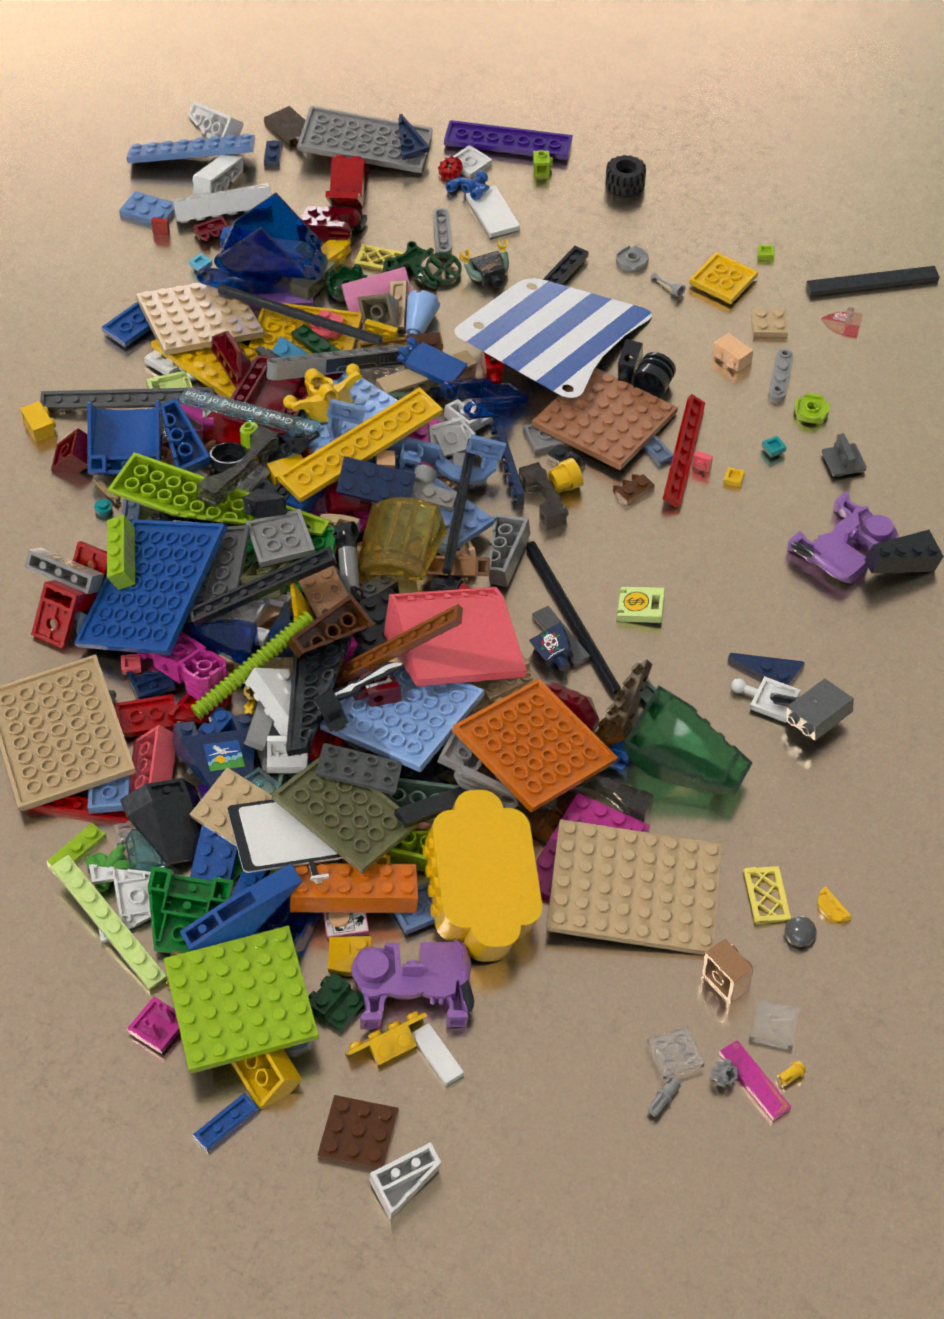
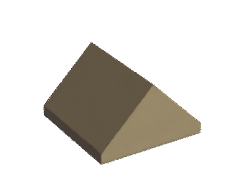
M389 293L357 297L363 323L370 319L393 327L397 326L399 303Z

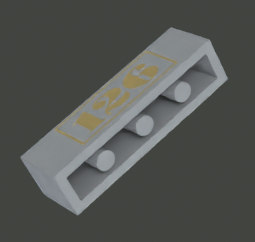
M44 548L29 550L25 564L27 569L86 594L99 592L104 574Z

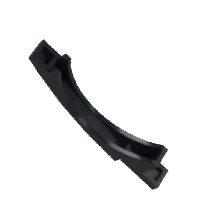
M334 689L314 697L330 732L344 729L346 727L345 724L349 722L340 701H338L334 693Z

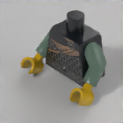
M504 239V246L500 245V240H498L497 248L501 250V253L495 251L468 259L471 254L468 249L465 250L466 256L463 255L462 251L460 252L459 259L465 262V269L471 279L479 282L482 286L493 284L495 288H498L503 284L510 264L508 252H506L507 239Z

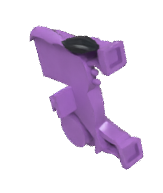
M845 491L835 500L833 511L839 513V516L844 519L835 525L832 533L819 534L818 539L815 538L813 540L815 543L805 537L803 532L799 531L789 539L787 551L796 552L797 555L805 558L807 562L819 565L832 577L842 582L853 583L862 573L867 572L868 569L864 560L866 556L854 548L857 546L868 553L873 544L899 538V534L890 518L884 515H873L869 511L868 506L854 504L850 500L849 493Z
M454 940V942H420L419 961H407L406 964L402 965V972L399 943H385L384 948H363L358 952L353 961L351 974L364 996L366 1011L360 1018V1029L381 1028L386 998L411 1000L422 996L430 999L431 1005L435 1004V999L439 1001L440 1005L443 1004V999L445 1000L449 1009L446 1018L447 1027L467 1026L468 1013L472 1012L475 1000L469 983L471 974L469 951L460 940Z

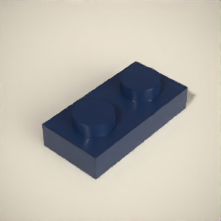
M272 140L266 142L264 166H280L283 148L282 141Z

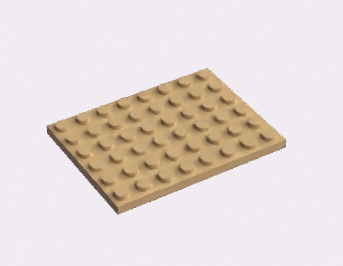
M96 654L0 686V748L20 812L136 773Z
M560 819L546 931L705 955V952L715 945L721 844Z

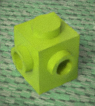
M533 151L534 176H550L553 158L549 156V151Z

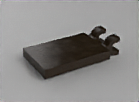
M288 106L264 117V123L288 145L294 144L297 147L306 121L292 107Z

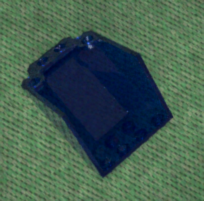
M277 192L234 220L218 255L220 262L229 270L313 281L321 280L328 263L326 255L321 250L323 246L321 240Z

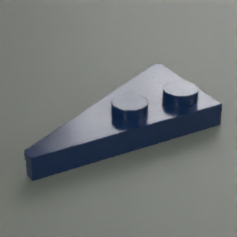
M399 114L398 125L402 160L429 152L430 146L403 114Z
M730 653L728 656V661L762 679L765 676L789 686L805 666V662L739 653Z

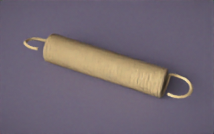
M102 480L97 481L95 485L115 504L121 501L119 496L107 493L109 486Z

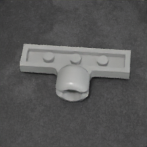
M418 465L414 471L416 477L411 500L452 511L457 492L434 486L436 471L428 465Z

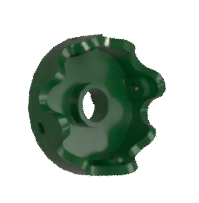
M355 264L352 268L341 265L340 269L336 272L330 268L326 281L327 291L333 298L345 301L341 284L368 277V275H364L359 264Z

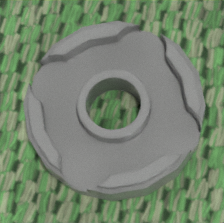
M629 245L622 247L617 252L616 262L621 269L636 272L645 269L649 262V255L644 248L635 245L630 247Z

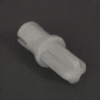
M669 1077L663 1088L657 1090V1097L648 1107V1112L654 1117L658 1116L666 1104L672 1102L673 1095L681 1087L678 1079Z

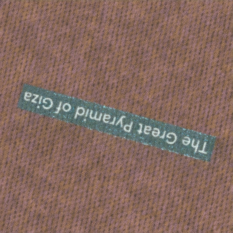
M188 387L180 396V403L296 434H301L304 431L306 435H310L315 430L319 431L320 422Z

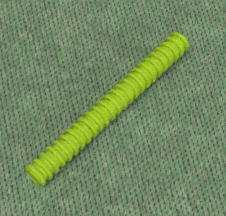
M303 611L302 616L299 615L298 619H294L293 623L288 624L289 627H284V631L281 630L279 635L276 634L275 638L270 639L271 642H266V646H262L261 650L258 649L257 653H253L251 658L248 657L247 662H242L243 665H239L238 669H234L233 673H229V677H224V681H220L219 685L216 684L214 689L211 688L210 693L206 692L205 697H200V701L197 700L195 705L192 704V711L199 718L203 719L205 714H209V710L213 711L214 706L217 707L218 703H222L223 699L228 698L227 695H232V691H236L237 687L240 688L242 683L245 684L246 679L254 668H264V664H269V660H273L274 656L279 655V652L282 653L283 648H288V640L313 622V617L308 612Z

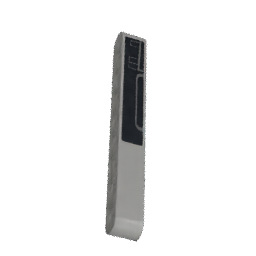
M396 344L271 358L267 360V379L301 378L311 368L317 369L323 375L344 373L347 366L352 363L358 365L360 371L404 366V362L397 361V357L400 355L398 350L401 346L404 348L407 346Z

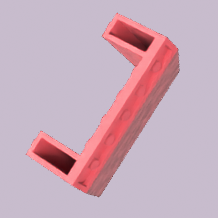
M497 587L389 594L384 635L387 640L457 604L463 607L462 624L398 657L416 686L425 687L437 684H460L472 681L481 682L484 680L526 677L527 669L504 596Z

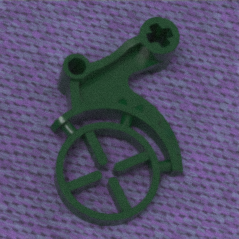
M409 241L406 252L394 258L385 259L382 273L409 266L418 281L436 290L437 284L450 285L455 283L461 276L462 265L459 259L450 253L438 252L433 254V248L425 250L418 247L416 242ZM429 257L426 261V266L421 267L422 262ZM436 259H449V261L445 263L444 269L445 274L451 277V279L438 278L442 274L443 269L442 264ZM430 263L439 269L433 275L428 268ZM453 263L458 267L459 272L457 275L448 269Z

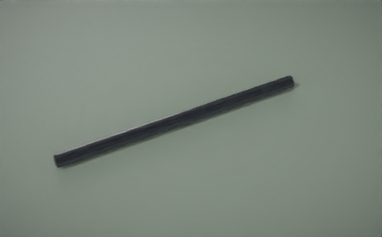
M220 284L217 288L219 294L380 346L383 342V337L378 334L224 284Z
M466 451L442 569L443 574L451 575L453 571L475 454Z
M528 542L526 549L585 650L590 655L612 695H616L621 690L619 683L536 542Z

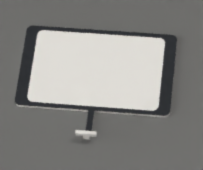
M272 799L230 805L227 809L241 865L246 873L284 868L289 864H293V866L308 864L312 875L311 881L319 884L322 883L323 879H329V874L317 875L314 863L343 859Z

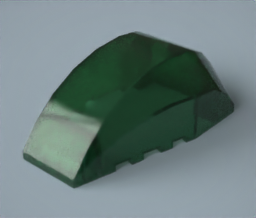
M658 685L623 743L628 757L646 774L664 782L705 793L735 795L753 762L735 745L731 746L725 740L726 737L721 732L715 731L710 726L711 723L706 718L703 719L697 714L698 710Z

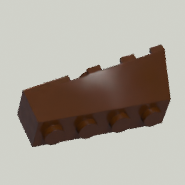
M350 594L288 640L287 645L297 658H300L311 650L375 624L353 595Z

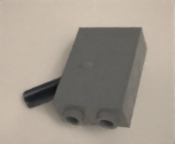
M824 678L799 698L774 694L773 703L787 706L786 720L788 723L797 727L804 735L817 740L853 712L854 698Z

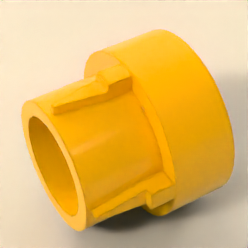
M573 458L560 462L558 466L548 471L550 484L557 493L574 490L584 484L581 470Z

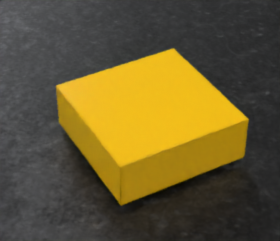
M728 467L723 484L741 488L745 471Z

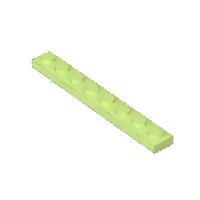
M65 856L51 866L52 871L147 989L151 991L167 979L165 973L70 856Z

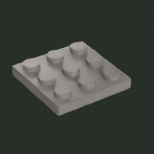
M300 509L288 511L285 515L264 517L246 522V525H249L251 528L250 540L260 568L315 553V548Z

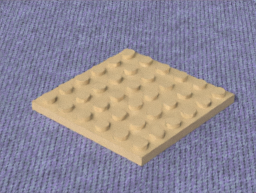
M233 277L136 294V300L164 355L211 347L212 336L225 331H229L237 342L264 337V331L248 303L218 293L217 288L220 284L239 289Z

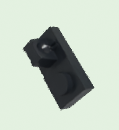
M559 444L547 453V459L556 465L566 459L573 458L580 470L586 466V462L580 459L579 455L573 453V451L570 452Z

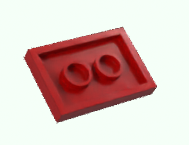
M173 694L115 703L116 714L124 738L144 735L158 725L170 731L174 730V724L177 721L168 720V713L175 706Z

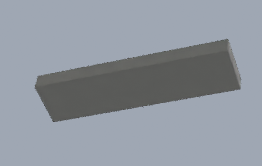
M549 606L532 613V618L543 631L561 622L568 634L574 653L573 657L568 659L574 668L590 660V655Z

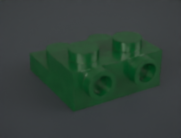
M333 973L330 977L325 976L320 983L321 988L317 992L312 991L308 998L313 1015L342 1034L365 1008L364 997L353 990L350 983Z

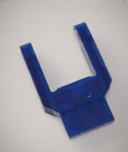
M226 251L220 252L214 258L217 268L202 267L197 272V279L201 284L218 288L220 284H224L251 294L258 289L270 291L283 277V273L267 269L264 261ZM220 257H224L227 264H222ZM207 272L209 279H205L202 273Z
M487 378L445 381L439 389L440 395L446 400L479 398L471 400L464 405L463 411L471 419L510 416L513 405L519 406L528 402V396L510 383L494 384L492 383L493 380ZM452 387L451 392L446 394L447 389ZM476 405L475 411L470 413L471 408Z

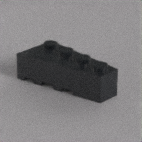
M925 530L873 544L864 560L871 573L935 572L944 556L930 530Z

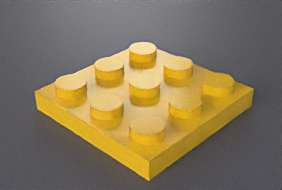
M715 252L689 279V284L732 304L758 277V271Z

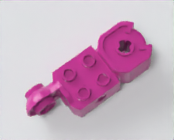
M182 631L171 655L136 652L142 659H153L156 669L179 684L185 681L186 692L199 701L201 700L200 697H205L206 692L210 693L211 688L214 689L216 684L219 685L220 681H224V677H229L225 659L212 651H206L204 645Z

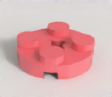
M321 310L317 314L344 323L342 316L328 310ZM310 324V329L327 341L328 338L333 337V339H337L342 335L341 333Z

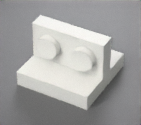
M267 736V773H299L308 766V753L288 757L286 752L287 736Z

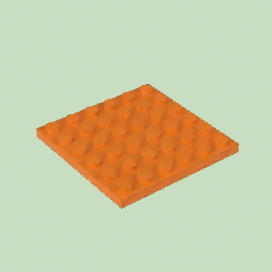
M540 679L531 682L454 724L452 727V732L531 813L613 765L618 759Z

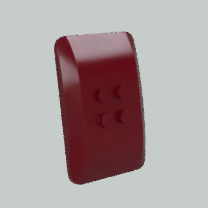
M257 356L230 397L228 404L224 407L221 414L222 419L238 425L254 422L261 431L281 436L286 435L290 432L303 410L300 409L295 412L293 409H288L284 406L283 400L287 395L296 397L297 401L306 399L308 392L305 385V377L283 380L267 379V360L272 357Z

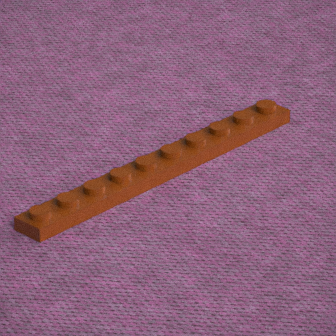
M457 604L342 664L333 689L343 686L362 674L377 668L384 662L399 657L409 650L462 624L463 607Z

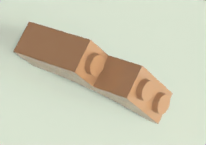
M404 554L403 573L448 575L442 572L445 556ZM455 556L451 575L490 576V557Z

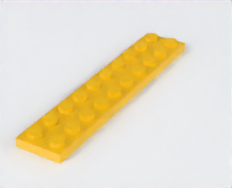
M419 387L278 474L277 480L301 503L339 479L344 456L368 461L443 414V408Z

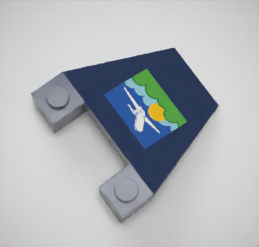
M251 714L232 716L230 731L199 735L194 721L174 724L172 742L177 755L208 789L213 786L226 768L231 769L252 783L255 748L244 744L252 721Z

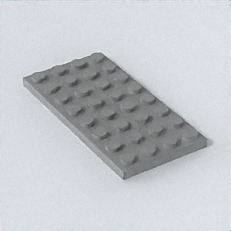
M310 106L297 145L298 151L336 157V155H344L346 158L361 156L366 164L415 173H422L427 153L402 160L397 121ZM411 124L429 145L433 128Z

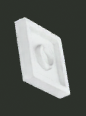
M467 146L453 156L458 157L462 161L463 169L461 173L469 179L476 176V173L480 170L483 171L492 165L490 157L472 146Z

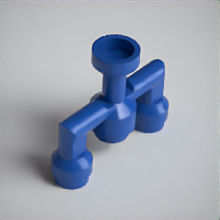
M482 170L476 173V178L473 180L457 177L455 180L448 181L445 185L448 192H454L462 184L463 192L470 193L473 200L480 199L483 193L489 190L490 187L484 184L488 181V175Z

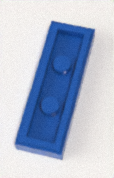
M244 1092L196 1131L193 1137L208 1153L259 1111V1107Z

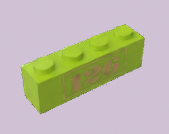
M124 514L107 520V578L118 590L135 584V527Z

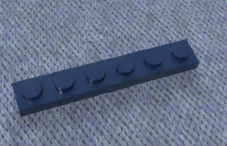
M500 416L493 417V425H490L491 435L495 436L494 440L506 443L501 461H503V473H507L508 487L511 486L512 500L515 499L517 506H523V487Z

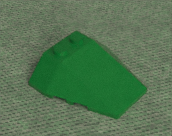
M152 866L147 887L154 951L174 955L190 952L191 950L180 931L228 900L232 894L234 880L213 877V881L176 875L172 869Z

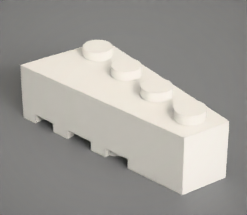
M254 668L245 684L248 688H252L255 693L253 696L257 702L261 701L265 707L264 712L267 717L269 716L274 720L275 723L273 725L281 736H287L291 675L288 669Z

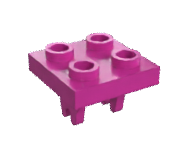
M156 997L150 1000L127 1028L128 1033L161 1054L180 1033L175 1009Z

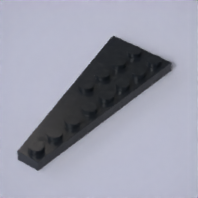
M351 635L311 650L300 658H297L294 654L286 743L288 757L308 753L322 718V713L314 697L333 689L350 646Z

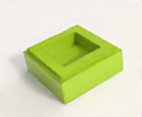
M758 245L757 260L774 261V245Z

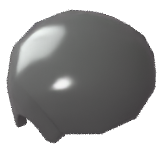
M793 917L788 921L784 929L787 941L796 947L810 946L817 938L816 926L808 917Z

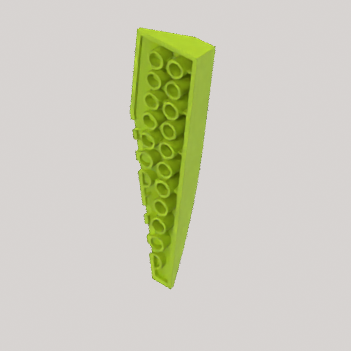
M135 452L107 489V493L172 516L237 525H246L247 521L259 519L245 514L242 497L250 492ZM286 505L287 512L297 510ZM301 511L309 534L322 536L329 526L330 520Z

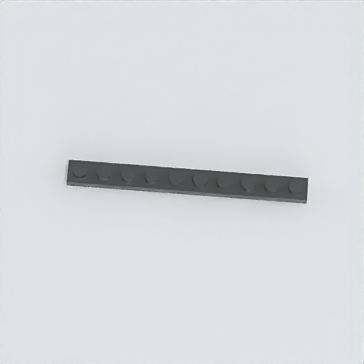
M213 387L41 391L40 402L48 410L87 409L88 402H91L97 409L155 407L156 400L163 404L177 397L180 404L213 406L214 389Z

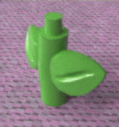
M118 844L117 848L113 849L109 856L100 852L86 859V866L89 870L90 864L122 870H138L131 862L123 860L126 847L122 844ZM111 882L95 884L94 886L101 891L107 892Z

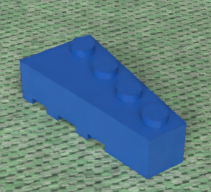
M177 397L161 404V416L174 466L192 473L210 466V456Z

